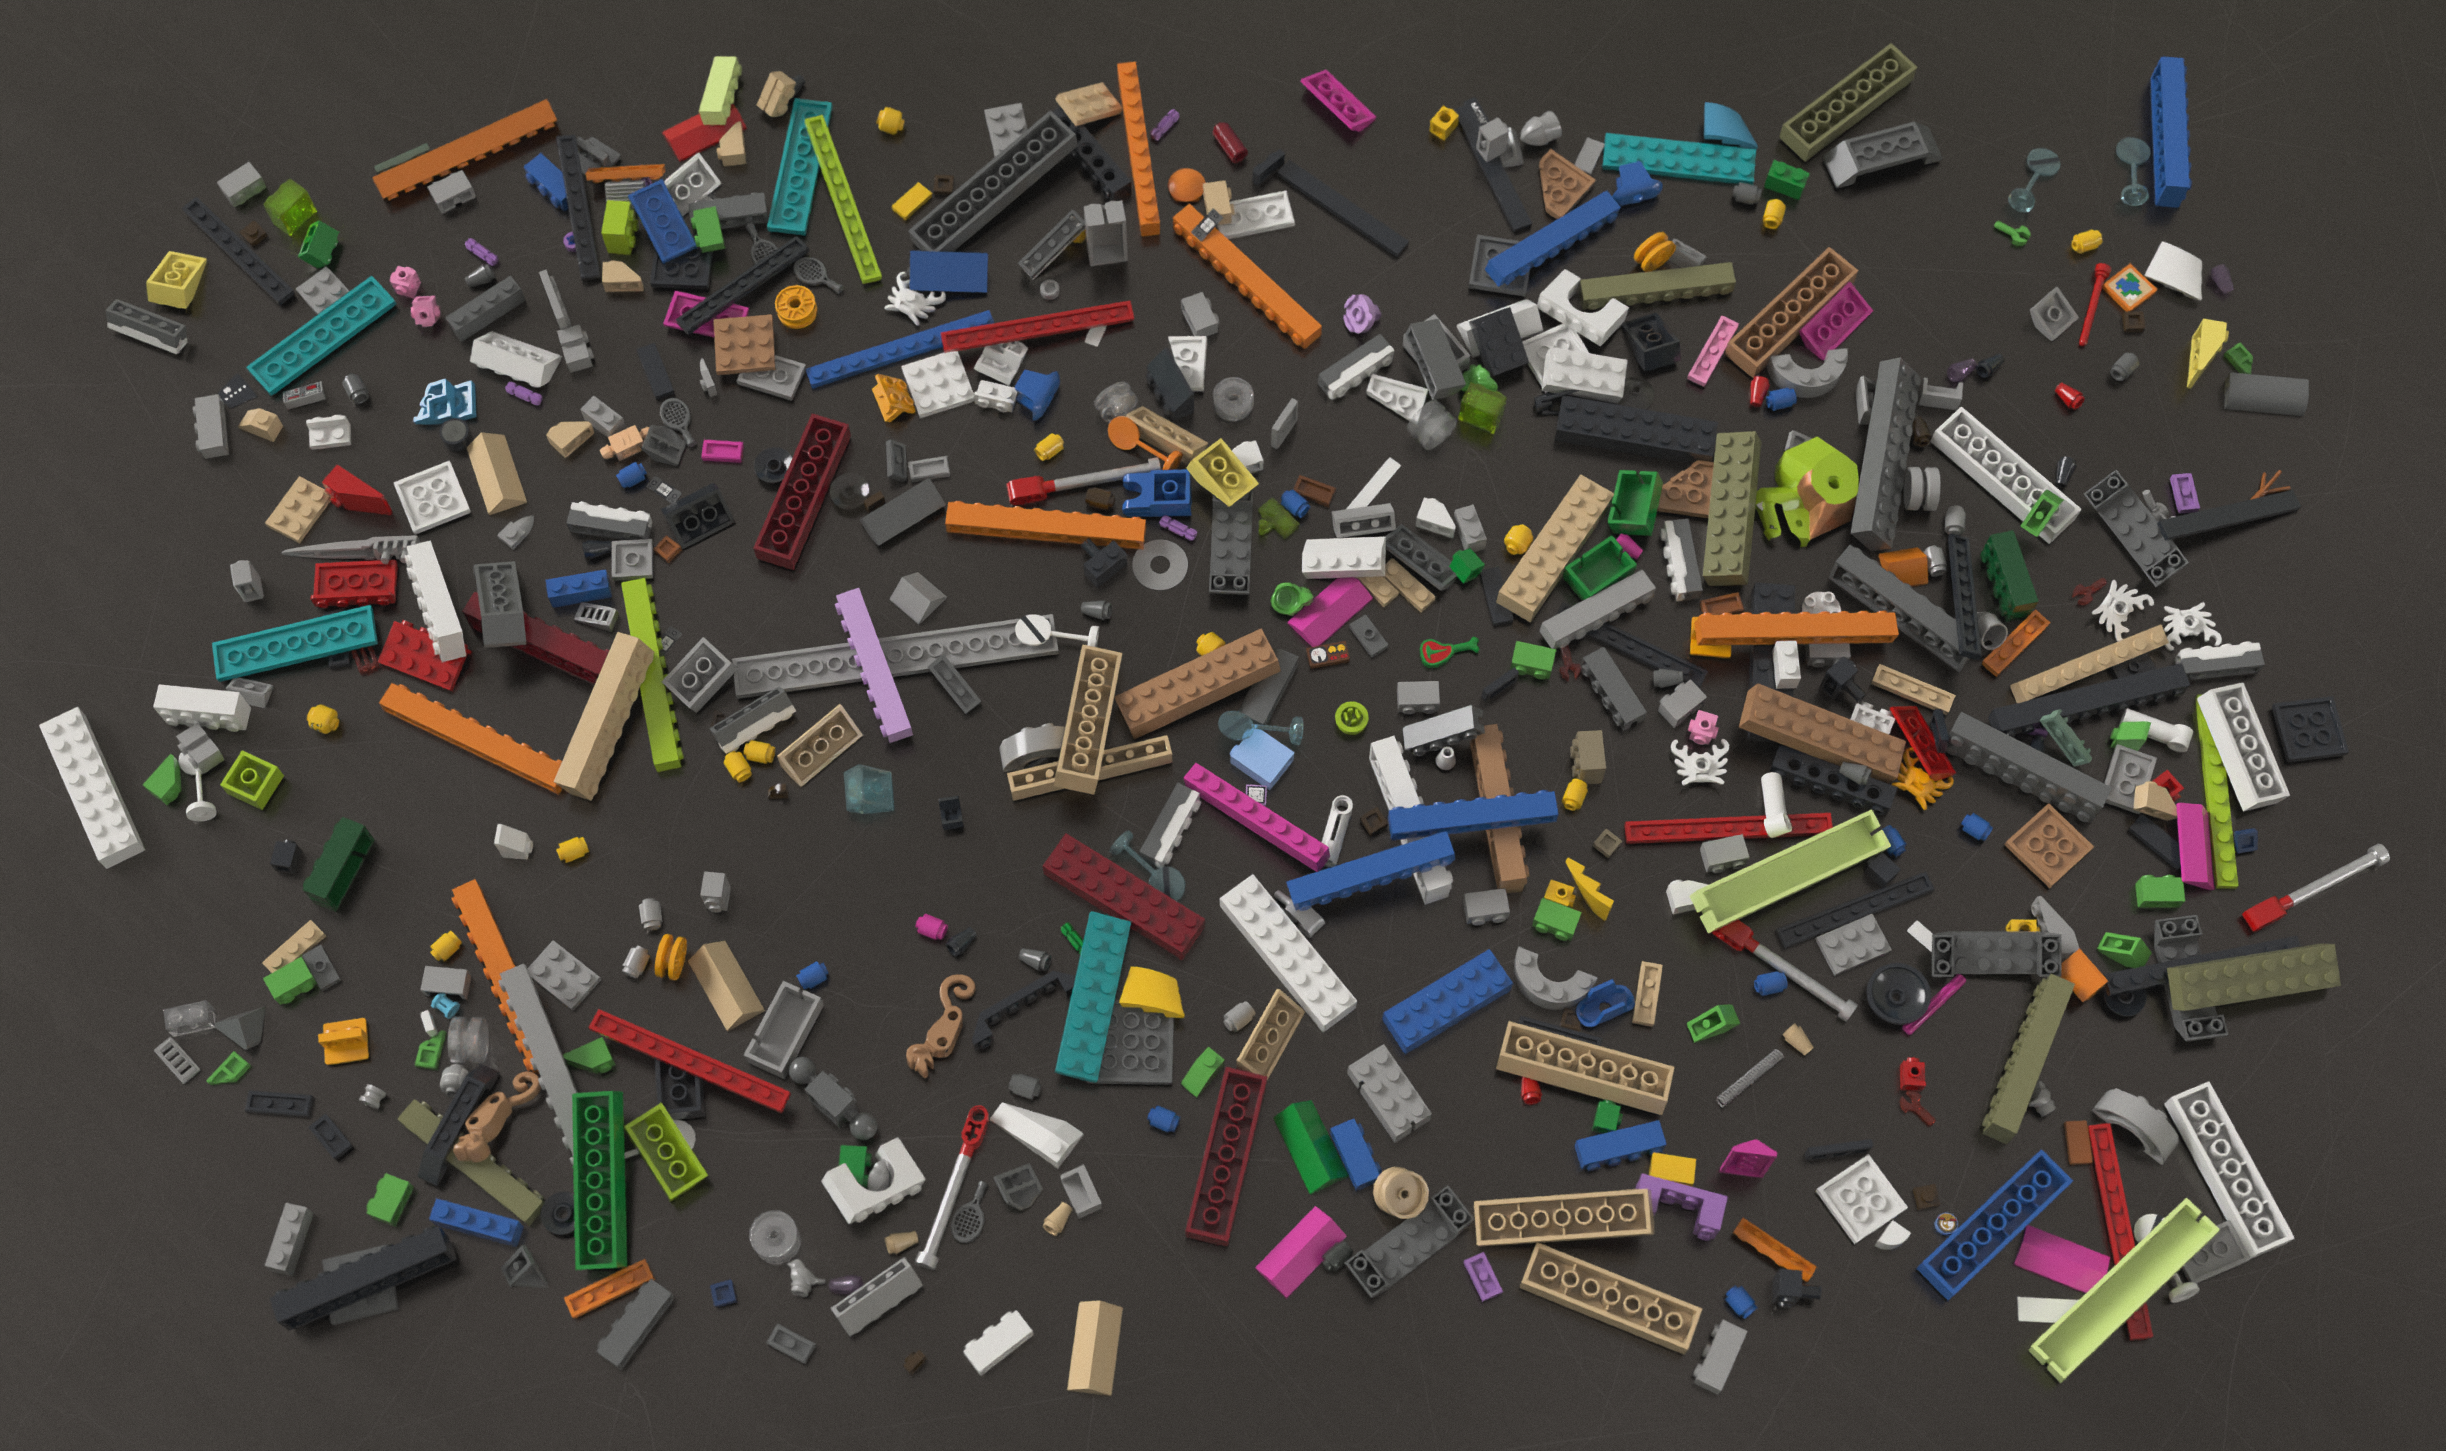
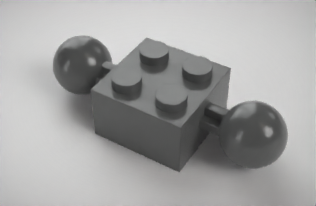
M798 1057L791 1062L789 1066L790 1078L795 1083L808 1084L805 1092L809 1101L833 1123L841 1128L849 1121L851 1133L860 1140H867L875 1135L877 1131L875 1117L870 1113L857 1112L855 1095L847 1087L842 1089L834 1075L831 1073L827 1075L822 1071L817 1076L814 1062L807 1057Z

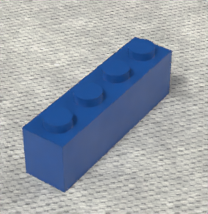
M1658 1120L1579 1139L1574 1146L1581 1170L1588 1169V1171H1594L1601 1168L1600 1165L1608 1164L1609 1166L1620 1164L1621 1160L1629 1159V1161H1635L1642 1158L1641 1155L1650 1154L1652 1156L1653 1153L1661 1154L1667 1144L1660 1121Z
M437 1198L429 1220L436 1226L517 1247L524 1228L518 1220Z

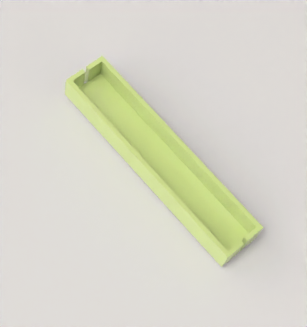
M1869 810L1695 891L1689 897L1698 913L1702 912L1703 915L1700 918L1709 934L1863 862L1874 855H1878L1890 848L1891 845L1883 830L1873 836L1870 835L1872 831L1880 827V824L1873 811Z
M2186 1198L2030 1347L2029 1352L2042 1365L2047 1363V1370L2062 1383L2211 1241L2220 1229L2206 1216L2198 1223L2196 1219L2201 1214V1211Z

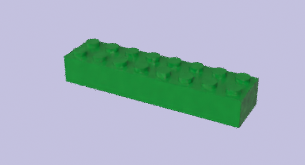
M623 1092L572 1094L575 1268L576 1270L627 1267Z

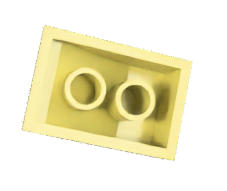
M169 251L146 282L148 301L186 309L196 293L207 262L206 258Z
M2203 319L2192 337L2187 388H2192L2214 359L2217 352L2221 351L2223 342H2227L2229 331L2226 330V322Z
M1221 438L1195 457L1186 467L1200 485L1229 507L1259 484Z

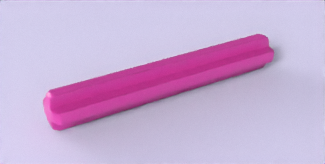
M1957 974L1930 1000V1005L1925 1014L1917 1021L1904 1025L1902 1029L1908 1035H1911L1966 983V979L1961 974Z

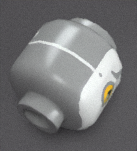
M453 1064L443 1070L440 1088L448 1097L454 1098L463 1080L469 1073L467 1069L462 1065Z

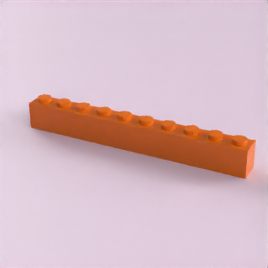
M1136 62L1117 64L1118 81L1141 237L1159 235L1160 221Z
M546 99L374 176L373 180L382 198H387L390 201L399 197L398 193L403 190L408 193L416 189L415 185L421 182L425 185L434 181V176L440 174L443 177L450 174V169L456 166L458 169L469 165L468 161L472 159L479 161L485 158V153L492 151L494 154L503 150L502 146L509 143L512 146L519 143V138L525 135L527 138L538 134L536 130L544 128V130L550 129L555 126L554 122L557 121V118Z
M1187 205L1173 217L1174 231L1178 235H1182L1191 247H1195L1204 259H1208L1215 270L1221 271L1228 282L1234 283L1242 295H1247L1255 307L1261 308L1269 320H1274L1282 332H1287L1296 345H1301L1306 349L1321 336L1322 325L1218 229L1214 228L1203 241H1200L1191 233L1204 218L1192 205Z
M961 501L948 502L945 521L947 532L1075 544H1083L1084 541L1088 543L1087 539L1091 538L1097 546H1107L1114 540L1121 548L1143 550L1146 534V520L1139 517L1122 518L1118 515L1110 517L1097 513L1088 515L1081 512L1066 513L1060 510L1044 511L1040 508L1024 509L1019 506L1013 508L1002 505L987 506L982 503L965 504Z
M1823 611L1818 614H1810V612H1801L1799 614H1791L1790 612L1752 614L1745 612L1740 615H1732V613H1723L1721 615L1704 613L1694 623L1697 646L1775 644L1776 641H1797V644L1892 643L1899 635L1896 615L1887 611H1878L1876 613H1868V611L1830 613Z
M391 683L380 700L379 704L385 712L558 795L561 792L562 788L554 783L562 763L561 760L554 761L550 759L548 754L542 751L537 753L525 743H516L511 736L506 734L502 736L490 726L485 728L473 718L466 719L462 717L463 715L454 709L451 711L447 710L440 702H431L427 700L426 696L418 692L414 694L402 684L397 686Z
M474 879L452 889L455 897L451 899L456 909H461L462 915H459L464 927H469L470 932L467 935L472 945L476 943L478 948L475 951L476 956L480 962L484 961L486 966L483 969L487 980L491 979L494 984L491 989L495 998L499 997L502 1002L499 1008L503 1016L507 1015L510 1020L507 1026L511 1034H516L518 1038L515 1044L519 1052H524L526 1058L523 1059V1062L528 1071L532 1070L533 1073L538 1075L540 1074L539 1070H534L530 1061L533 1058L531 1050L527 1051L522 1041L525 1035L522 1030L518 1031L514 1019H517L515 1011L511 1012L506 1001L510 999L507 991L503 992L499 984V980H501L500 973L516 966L480 885Z

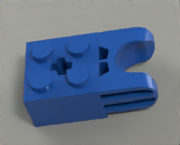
M1187 469L1150 470V473H1130L1123 477V485L1128 491L1141 493L1139 497L1124 502L1122 512L1127 517L1191 516L1192 479Z

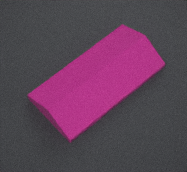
M1327 70L1301 80L1351 130L1360 132L1376 119V116Z
M1849 281L1799 330L1805 347L1821 360H1825L1828 350H1835L1873 310Z
M675 291L663 325L683 330L676 323V319L706 298ZM733 304L693 333L714 337V319L748 317L749 308Z
M1354 577L1337 578L1316 596L1310 605L1305 606L1291 618L1288 624L1312 647L1321 646L1373 600V597L1358 579Z
M2178 803L2176 807L2182 882L2212 891L2214 890L2208 811L2201 804Z
M1757 1139L1734 1146L1720 1167V1173L1763 1178L1776 1159L1777 1152Z
M1315 1206L1255 1269L1284 1297L1288 1298L1323 1261L1321 1256L1336 1242L1339 1243L1347 1236L1328 1215Z
M2027 1225L2024 1229L2013 1265L2086 1294L2107 1274L2110 1257Z

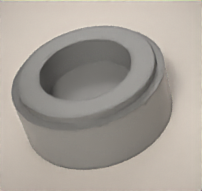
M1054 280L1044 281L1040 286L1042 297L1047 300L1057 298L1060 293L1058 283Z

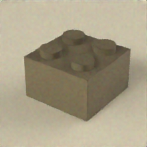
M1602 730L1578 731L1576 738L1572 740V747H1570L1571 759H1574V766H1572L1573 778L1580 779L1586 784L1602 783L1606 771Z

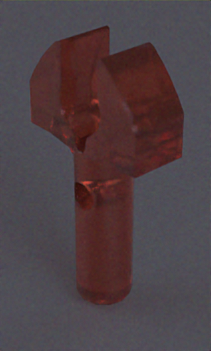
M2101 578L2088 587H2083L2082 584L2077 585L2073 591L2072 598L2078 594H2085L2077 604H2089L2093 600L2091 594L2107 584L2106 579Z
M1567 645L1561 648L1565 664L1559 669L1560 675L1569 681V673L1567 671L1570 668L1574 672L1576 680L1580 674L1581 666L1572 662L1569 646Z
M1907 1091L1905 1094L1913 1100V1103H1908L1905 1098L1901 1097V1109L1906 1113L1909 1110L1915 1111L1930 1126L1933 1125L1936 1119L1920 1105L1922 1096L1918 1092Z

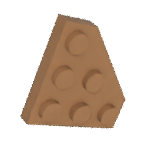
M1552 149L1539 161L1545 210L1558 220L1568 214L1595 185L1596 180Z
M1697 460L1691 467L1681 471L1664 484L1657 511L1709 518L1714 462Z

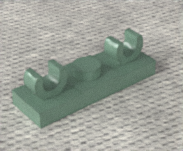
M426 143L374 166L377 174L383 173L426 154L430 149Z
M2061 709L2055 710L2040 719V722L2073 766L2090 763L2093 759L2089 754L2091 749L2084 748L2083 744L2085 741H2080L2071 727L2067 725L2068 718L2061 717Z

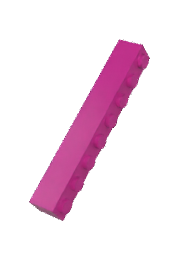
M1195 763L1185 775V786L1200 793V798L1314 871H1320L1330 859L1328 846L1199 764Z

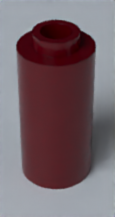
M1220 122L1214 127V137L1232 162L1238 163L1245 159L1248 155V150L1227 122Z

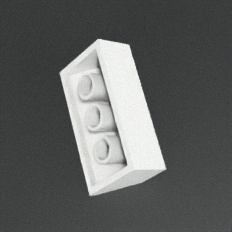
M491 331L474 340L470 362L477 364L480 368L492 369L497 374L511 376L516 381L528 382L533 387H541L550 381L562 356Z
M1386 537L1306 540L1302 553V573L1306 579L1385 576Z

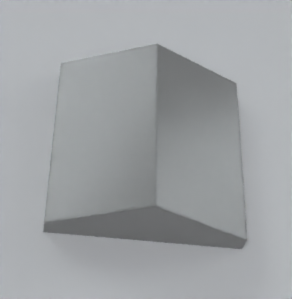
M2055 287L2030 309L2035 327L2050 341L2057 338L2079 318L2058 287Z

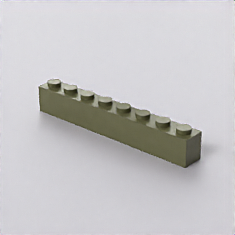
M1732 262L1584 279L1580 280L1578 291L1582 310H1595L1605 307L1612 298L1624 305H1634L1636 303H1652L1659 300L1671 301L1676 298L1689 299L1693 296L1706 297L1711 294H1728L1733 292L1736 280Z
M414 1099L397 1119L423 1142L428 1144L443 1116L441 1114L435 1116L431 1112L433 1109L424 1101L419 1103ZM461 1132V1134L459 1135L454 1146L460 1142L459 1138L464 1135L463 1132ZM453 1146L446 1160L530 1227L541 1214L544 1197L536 1190L533 1192L527 1189L528 1184L520 1177L515 1180L510 1176L512 1171L502 1164L499 1167L495 1164L496 1158L491 1154L481 1162H473L472 1160L461 1161L454 1154Z

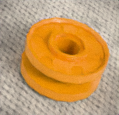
M1658 232L1639 246L1634 254V260L1638 264L1642 263L1641 268L1645 272H1652L1669 260L1676 250V245L1672 241H1668V236L1665 232Z
M788 286L781 290L775 300L778 318L788 328H804L810 325L816 318L818 311L815 297L804 286Z
M665 934L663 936L655 960L656 977L663 978L668 971L670 980L675 981L679 978L687 951V940L685 937H678L674 943L673 935Z

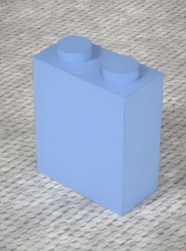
M1254 726L1252 730L1248 729L1245 732L1240 745H1235L1232 748L1230 763L1261 785L1267 786L1268 790H1271L1294 761V752L1257 726Z

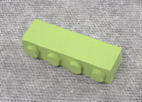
M737 57L714 58L699 109L703 125L726 124L727 117L730 116L731 103H734V92L738 89V79L742 75V66L739 65Z

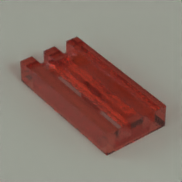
M372 645L367 647L373 663L369 662L365 648H360L366 664L363 667L357 650H351L361 675L365 674V671H373L372 669L375 667L376 669L380 668Z

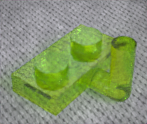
M1273 497L1258 509V513L1264 518L1259 521L1260 535H1265L1274 528L1285 539L1299 528V523Z

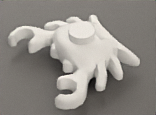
M901 272L896 277L900 291L898 292L896 287H892L896 298L888 296L889 301L893 304L885 306V310L901 311L907 314L915 325L918 326L919 321L916 316L928 318V315L924 312L935 310L934 306L928 305L942 303L946 295L944 291H941V296L935 298L934 292L931 291L929 297L924 298L922 293L907 289L910 285V280L902 281L901 279L907 276V273Z
M2113 580L2108 595L2102 604L2092 611V614L2102 612L2099 623L2103 624L2106 620L2108 632H2112L2113 624L2115 639L2118 642L2123 640L2121 638L2122 632H2129V629L2123 627L2121 622L2127 621V615L2134 610L2132 605L2135 604L2142 610L2144 609L2143 600H2147L2150 606H2153L2154 600L2149 595L2131 597L2132 594L2138 592L2136 589L2124 593L2128 586L2127 584H2124L2116 591L2117 582Z
M2204 602L2188 610L2164 607L2166 612L2173 614L2163 619L2165 622L2171 621L2164 631L2168 632L2171 628L2173 630L2167 636L2169 643L2165 645L2169 651L2174 650V647L2170 645V641L2176 642L2177 645L2181 644L2179 635L2183 637L2188 635L2197 636L2200 632H2203L2205 642L2209 641L2210 637H2214L2216 639L2215 646L2220 645L2222 641L2221 635L2207 627H2215L2216 625L2211 620L2205 619L2210 617L2211 613L2199 612L2205 606Z
M1721 739V744L1724 745L1723 749H1718L1716 745L1712 746L1713 756L1708 752L1704 754L1694 752L1691 756H1688L1687 745L1682 750H1678L1676 748L1678 740L1672 742V753L1684 761L1683 763L1675 759V764L1684 769L1678 770L1677 773L1688 777L1682 781V785L1693 782L1724 784L1721 778L1715 776H1720L1727 772L1726 769H1719L1727 763V758L1718 762L1719 758L1724 756L1729 750V744L1725 739Z

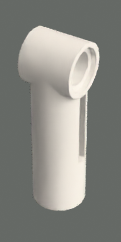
M2128 708L2124 711L2120 724L2122 722H2151L2148 738L2165 743L2170 749L2177 752H2186L2188 750L2193 730L2190 727L2180 724L2172 725Z
M1775 772L1767 773L1761 778L1766 813L1764 826L1769 837L1774 838L1791 832L1792 826L1787 816L1782 777Z
M1337 796L1332 803L1321 842L1328 846L1330 851V859L1324 866L1334 867L1338 861L1353 808L1352 800L1347 796ZM1345 806L1347 810L1339 811L1337 807ZM1337 821H1340L1339 826H1338V829H1337V833H1336V836H1335V840L1332 841V836H1333V833H1334V829H1335L1336 823H1337Z

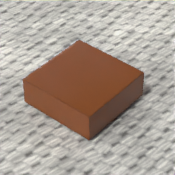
M667 535L653 548L654 553L667 563H670L682 550L681 546Z

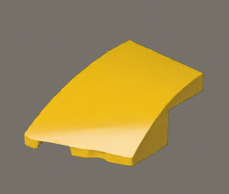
M1567 858L1566 864L1585 902L1598 917L1606 921L1614 900L1598 892L1601 883L1583 874L1585 866Z
M1130 967L1119 1002L1122 1007L1142 1008L1144 1012L1164 1013L1166 1017L1184 1018L1185 1016L1181 1005V995L1178 991V982L1175 978L1146 968Z

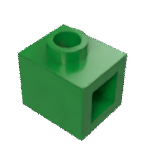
M1471 548L1457 551L1449 565L1463 583L1477 578L1485 566Z
M1609 1100L1599 1101L1592 1131L1602 1134L1616 1131V1126H1620L1623 1114L1619 1113L1621 1106H1617L1615 1102Z

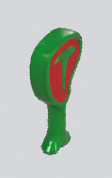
M1472 637L1468 642L1455 645L1450 643L1442 644L1436 640L1427 639L1421 643L1420 657L1427 668H1437L1447 663L1456 652L1472 650L1478 653L1480 650L1477 645L1479 639Z

